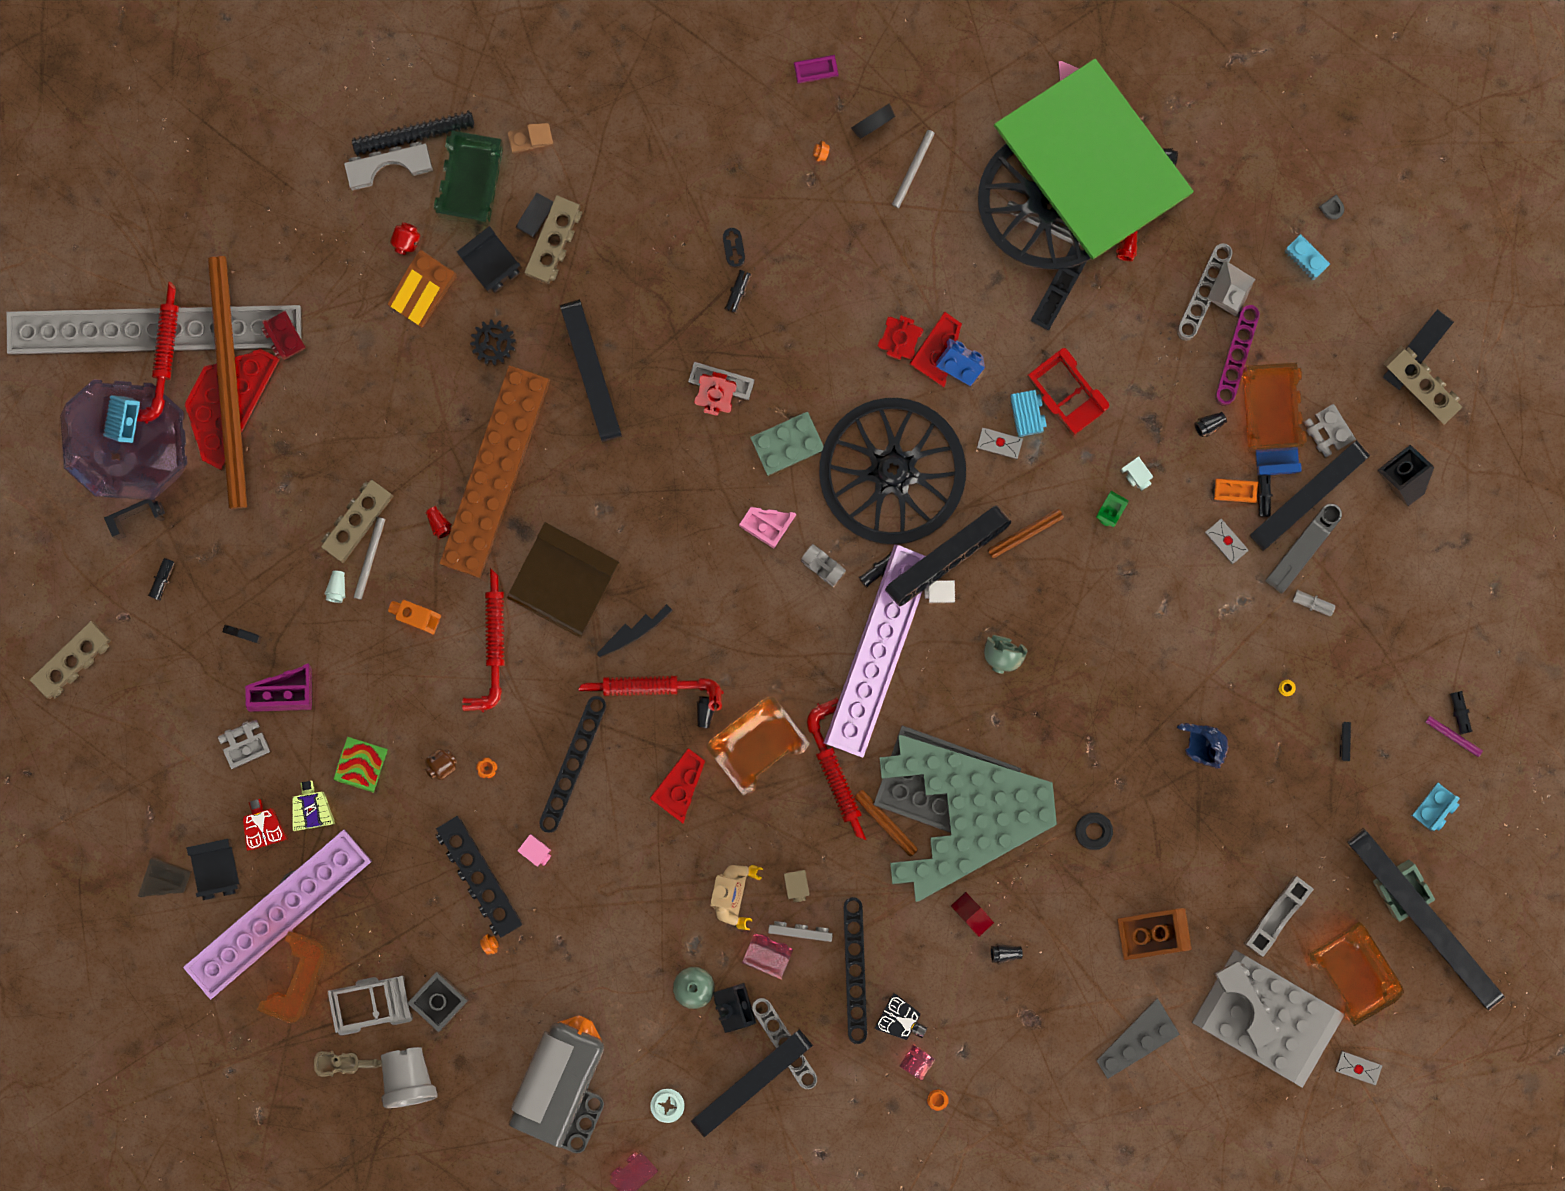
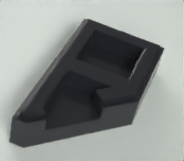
M224 625L222 631L223 633L260 644L262 638L260 635L229 625Z
M1343 722L1342 734L1340 735L1339 760L1348 762L1350 761L1351 722Z

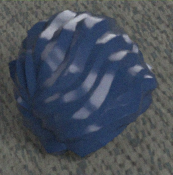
M1189 723L1177 725V729L1190 732V738L1188 739L1189 748L1185 750L1187 756L1191 757L1195 762L1217 769L1221 768V764L1225 762L1227 757L1226 754L1229 747L1227 737L1218 728Z

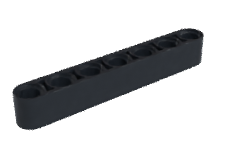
M578 299L561 304L560 308L601 441L603 443L622 437L581 301Z
M1358 440L1353 442L1249 536L1264 551L1369 458L1371 454Z
M998 505L992 507L888 584L885 591L899 607L903 606L1006 530L1012 521Z
M600 696L591 697L582 714L540 818V828L544 832H555L561 823L607 708L606 701ZM594 700H600L603 703L602 709L598 712L593 711L591 708ZM588 719L593 720L595 723L592 731H586L583 728L584 722ZM579 739H584L587 742V747L583 751H578L575 747ZM573 758L579 762V767L574 771L570 770L567 766L568 761ZM563 778H568L571 781V787L568 790L560 788L559 784ZM555 798H560L563 801V806L559 810H555L552 807V801ZM548 817L555 820V826L550 830L544 827V820Z
M851 897L844 902L843 906L847 1023L850 1041L854 1044H861L867 1038L863 906L858 898ZM852 900L859 904V909L855 913L847 910V904ZM857 922L860 926L859 932L856 934L849 933V923ZM852 943L860 945L861 950L859 954L851 955L848 948ZM854 964L861 967V973L856 977L849 973V968ZM851 987H861V996L857 998L850 995ZM854 1007H860L863 1010L861 1018L854 1019L851 1016V1010ZM856 1028H860L864 1032L863 1038L860 1040H855L851 1036L852 1031Z
M799 1029L691 1120V1123L703 1137H706L810 1049L813 1044Z

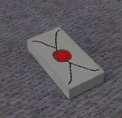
M982 428L977 449L1018 459L1023 438Z
M1222 519L1205 532L1231 564H1234L1249 551Z
M1341 1051L1335 1071L1376 1085L1383 1065Z

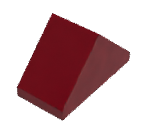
M967 892L951 905L952 909L978 937L994 924L991 918Z

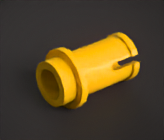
M1283 680L1278 687L1279 693L1283 696L1293 695L1296 689L1294 682L1291 680ZM1284 685H1288V692L1284 690Z

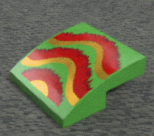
M347 737L334 780L374 793L388 749Z

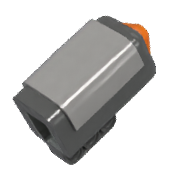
M577 1015L563 1021H557L552 1024L549 1031H544L511 1106L513 1113L508 1122L509 1126L573 1153H581L586 1148L604 1106L602 1097L588 1090L604 1052V1044L591 1020ZM597 1098L600 1101V1106L597 1109L589 1108L588 1102L590 1099ZM582 1118H589L592 1123L589 1128L584 1129L580 1127L579 1123ZM573 1138H581L583 1145L580 1148L572 1147L571 1140Z

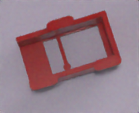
M1062 348L1029 373L1027 378L1043 396L1042 399L1051 412L1057 414L1072 436H1074L1107 411L1110 405L1099 390H1093L1076 369L1077 361L1066 348ZM1059 362H1062L1081 387L1076 388L1075 392L1057 405L1037 379ZM1083 389L1089 399L1065 416L1059 407L1076 394H1080Z

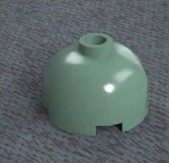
M993 635L992 638H987L984 656L987 663L992 666L993 671L1003 674L1004 671H1014L1022 665L1028 652L1027 648L1022 644L1017 647L1010 643L1012 639Z
M700 967L683 969L673 982L675 999L682 1006L689 1009L704 1007L711 1001L713 992H715V983L712 976Z

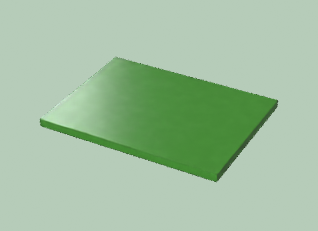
M1096 58L994 124L1001 137L1092 260L1194 192Z

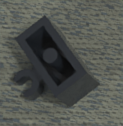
M745 983L713 992L715 1008L719 1012V1020L725 1033L757 1024Z

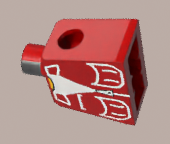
M261 799L248 802L252 814L243 817L247 851L288 839L273 808L264 810Z

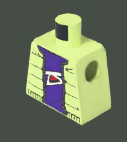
M313 781L301 782L302 795L293 797V831L335 824L325 793H315Z

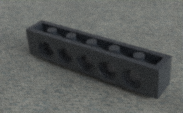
M456 816L436 828L438 832L435 834L437 840L441 845H446L449 850L446 854L451 863L456 862L459 870H457L459 877L463 882L465 880L468 882L470 888L467 890L473 900L477 898L481 904L478 908L483 917L486 918L488 916L492 924L489 927L495 936L499 935L502 938L524 925L460 816ZM455 835L460 836L462 839L461 846L457 848L451 845V838ZM466 853L473 857V862L469 866H465L461 860L462 856ZM475 872L483 874L484 879L482 883L476 884L473 882L472 876ZM486 890L493 891V901L486 902L484 900L483 894ZM497 908H502L505 911L503 920H497L494 917V911Z

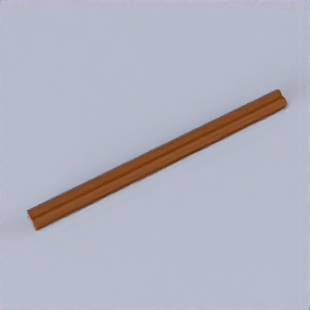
M225 256L209 257L208 265L228 504L230 509L247 508L227 260Z

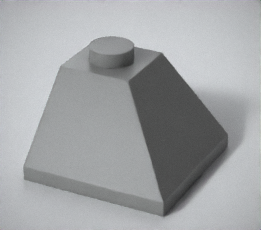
M1224 261L1207 299L1238 317L1255 279L1229 262Z

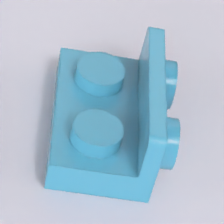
M1437 783L1411 816L1431 832L1436 829L1439 831L1446 823L1444 818L1447 814H1453L1460 805L1457 803L1460 798L1452 794L1440 783Z

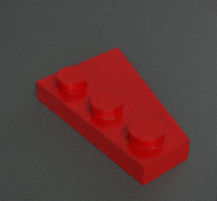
M943 312L909 363V365L943 388L945 387L948 373L937 368L936 361L946 350L949 338L953 341L958 340L962 323L948 313Z
M687 748L649 797L682 824L684 823L705 760Z

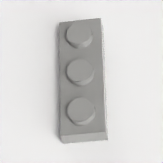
M694 362L688 383L700 386V376L703 374L712 376L713 371L726 374L727 380L734 381L737 385L733 396L749 400L754 379Z
M774 921V925H769L768 933L832 941L833 933H828L829 928L816 927V931L807 930V925L795 924V928L786 927L787 923Z

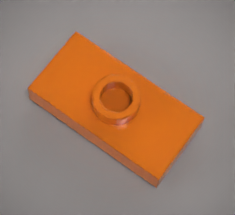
M1215 479L1214 500L1256 503L1258 482Z

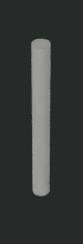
M927 130L893 200L892 206L900 207L935 134L933 131Z
M377 517L353 598L362 600L385 519Z

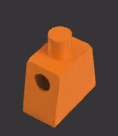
M403 600L401 603L392 601L388 609L389 613L396 615V620L433 635L441 618L440 614L406 600Z

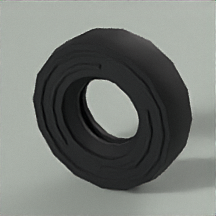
M1097 812L1088 813L1077 822L1075 835L1078 842L1084 848L1100 850L1111 841L1113 826L1105 815ZM1091 823H1097L1102 828V835L1096 840L1090 839L1086 834V828Z

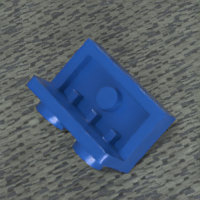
M950 338L947 341L946 350L936 361L937 368L969 386L974 383L985 368L983 356L979 352L971 351L962 342L953 341Z

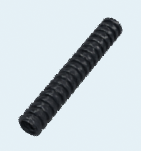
M467 110V113L462 111L459 115L454 113V116L448 115L446 118L442 116V119L437 117L434 121L429 119V122L424 120L421 124L416 122V125L410 124L408 127L404 125L403 128L397 127L396 130L391 128V131L384 130L383 133L378 131V134L371 133L370 136L366 134L365 137L359 136L358 139L353 137L354 153L359 156V153L366 154L367 151L372 153V150L379 151L380 148L384 150L385 147L391 148L392 145L397 147L398 144L404 145L405 142L410 144V141L417 142V139L422 141L423 138L429 139L430 136L435 138L438 134L439 136H442L443 133L448 135L451 131L455 133V130L459 132L461 129L468 130V127L473 129L475 124L472 112L470 110Z

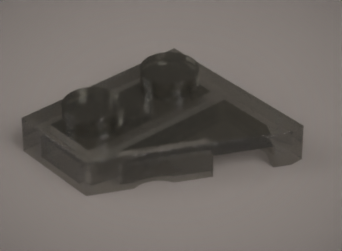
M152 857L138 897L184 893L192 871Z

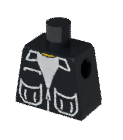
M893 992L874 1029L907 1040L911 1033L923 1038L928 1027L917 1022L921 1013Z

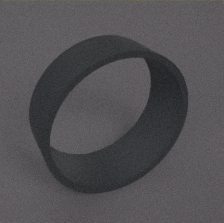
M890 103L860 121L851 129L861 139L896 117Z

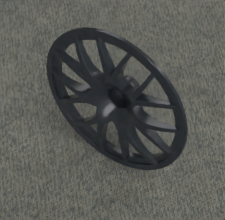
M1006 143L994 154L985 167L978 191V207L981 221L991 240L1009 257L1034 268L1064 269L1089 261L1091 259L1085 250L1080 252L1078 240L1054 207L1050 210L1047 209V204H1050V202L1037 184L1027 180L1006 161L1014 154ZM1002 165L1018 182L992 184L995 175ZM990 190L1016 191L1025 194L1028 201L1025 204L990 208ZM992 214H1018V216L1002 235L994 222ZM1028 217H1037L1040 224L1023 250L1018 249L1006 239L1020 222ZM1055 222L1063 223L1068 229L1076 254L1055 258L1051 235V226ZM1043 232H1045L1051 258L1038 257L1027 253Z
M877 399L851 410L831 430L821 453L819 466L820 485L825 501L833 515L841 524L857 536L882 544L909 543L922 539L936 531L955 511L962 497L966 481L965 455L955 431L936 411L909 399ZM897 409L909 411L895 438L883 410ZM876 411L880 412L889 443L885 451L876 449L871 443L859 420L860 418ZM912 413L930 421L931 425L912 451L903 452L900 441ZM854 422L857 423L867 448L840 441L841 436ZM934 426L938 428L949 444L947 447L921 451ZM838 444L860 452L869 457L872 465L866 470H854L831 465L836 445ZM952 451L955 468L953 472L920 473L914 467L919 459L926 456ZM892 463L894 466L899 467L896 475L887 471ZM831 469L857 476L858 478L835 493L831 479ZM954 476L953 487L948 500L925 480ZM866 481L875 483L873 495L861 507L849 515L837 497ZM918 484L942 500L945 505L930 519L908 494L909 485ZM890 493L894 494L899 501L900 532L879 531L882 503L884 498ZM877 500L875 529H871L853 518ZM905 502L927 522L917 528L904 531Z

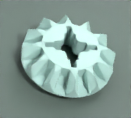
M673 1089L658 1091L651 1100L652 1114L657 1120L664 1123L678 1120L684 1111V1100L680 1093ZM668 1097H671V1104L677 1107V1109L671 1108L667 1115H665V1107L658 1103H666Z

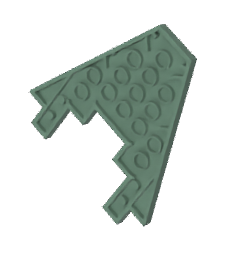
M903 735L898 736L900 755L880 757L882 779L924 774L926 795L947 793L951 835L930 838L932 859L890 863L892 884L914 882L915 902L928 897L1057 825L1052 782Z

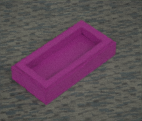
M835 55L794 62L797 84L839 76Z

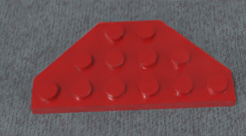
M262 349L235 357L241 433L280 360L278 357ZM216 363L205 366L202 369L185 402V408L202 461L222 471L225 466Z

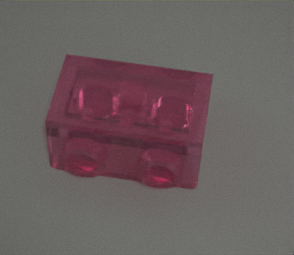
M754 934L742 963L781 979L793 949L784 943L774 942L765 935Z
M634 1152L626 1160L628 1164L623 1169L619 1166L610 1174L613 1178L609 1182L619 1191H637L658 1172V1169L643 1152L640 1154Z

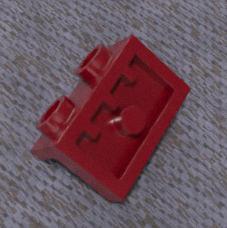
M286 311L269 320L265 319L262 321L264 327L261 329L267 339L271 337L274 343L271 348L277 357L281 356L285 360L306 349Z

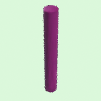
M1429 716L1425 721L1426 724L1475 756L1479 757L1483 750L1433 717Z

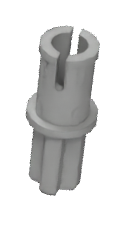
M1298 589L1292 601L1310 608L1309 611L1313 609L1328 616H1332L1335 610L1334 604L1317 598V595L1314 597Z

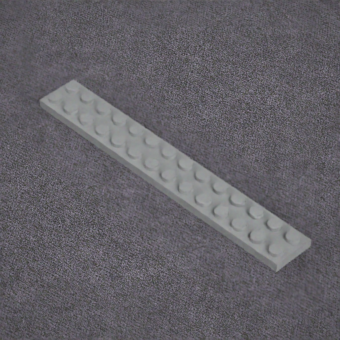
M300 305L230 307L234 349H272L271 346L274 343L271 337L268 339L265 337L261 329L264 327L262 321L265 319L269 320L283 311L287 312L302 339ZM212 307L179 308L177 326H175L177 329L175 330L176 334H174L176 335V338H174V351L216 350ZM160 308L7 312V354L155 351L156 337H158L157 333H159L157 329H159L158 325H160L158 324Z

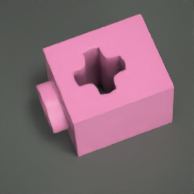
M532 834L529 835L518 849L519 853L537 867L540 864L544 866L551 858L549 854L551 849Z

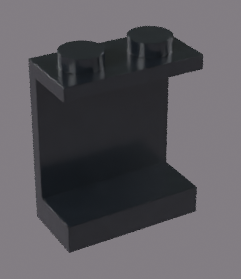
M490 226L457 251V254L488 293L492 291L494 293L498 292L504 286L503 282L507 279L513 280L521 273L519 271L522 268L521 265L507 250Z
M150 497L104 517L111 536L117 540L125 538L126 535L120 521L151 508L157 520H165L163 514L166 512L162 503Z
M231 839L186 847L188 856L191 857L198 891L196 897L208 900L215 898V894L223 892V896L236 894L235 889H240V883Z

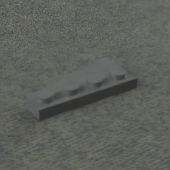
M1158 998L1096 1060L1107 1079L1180 1035Z

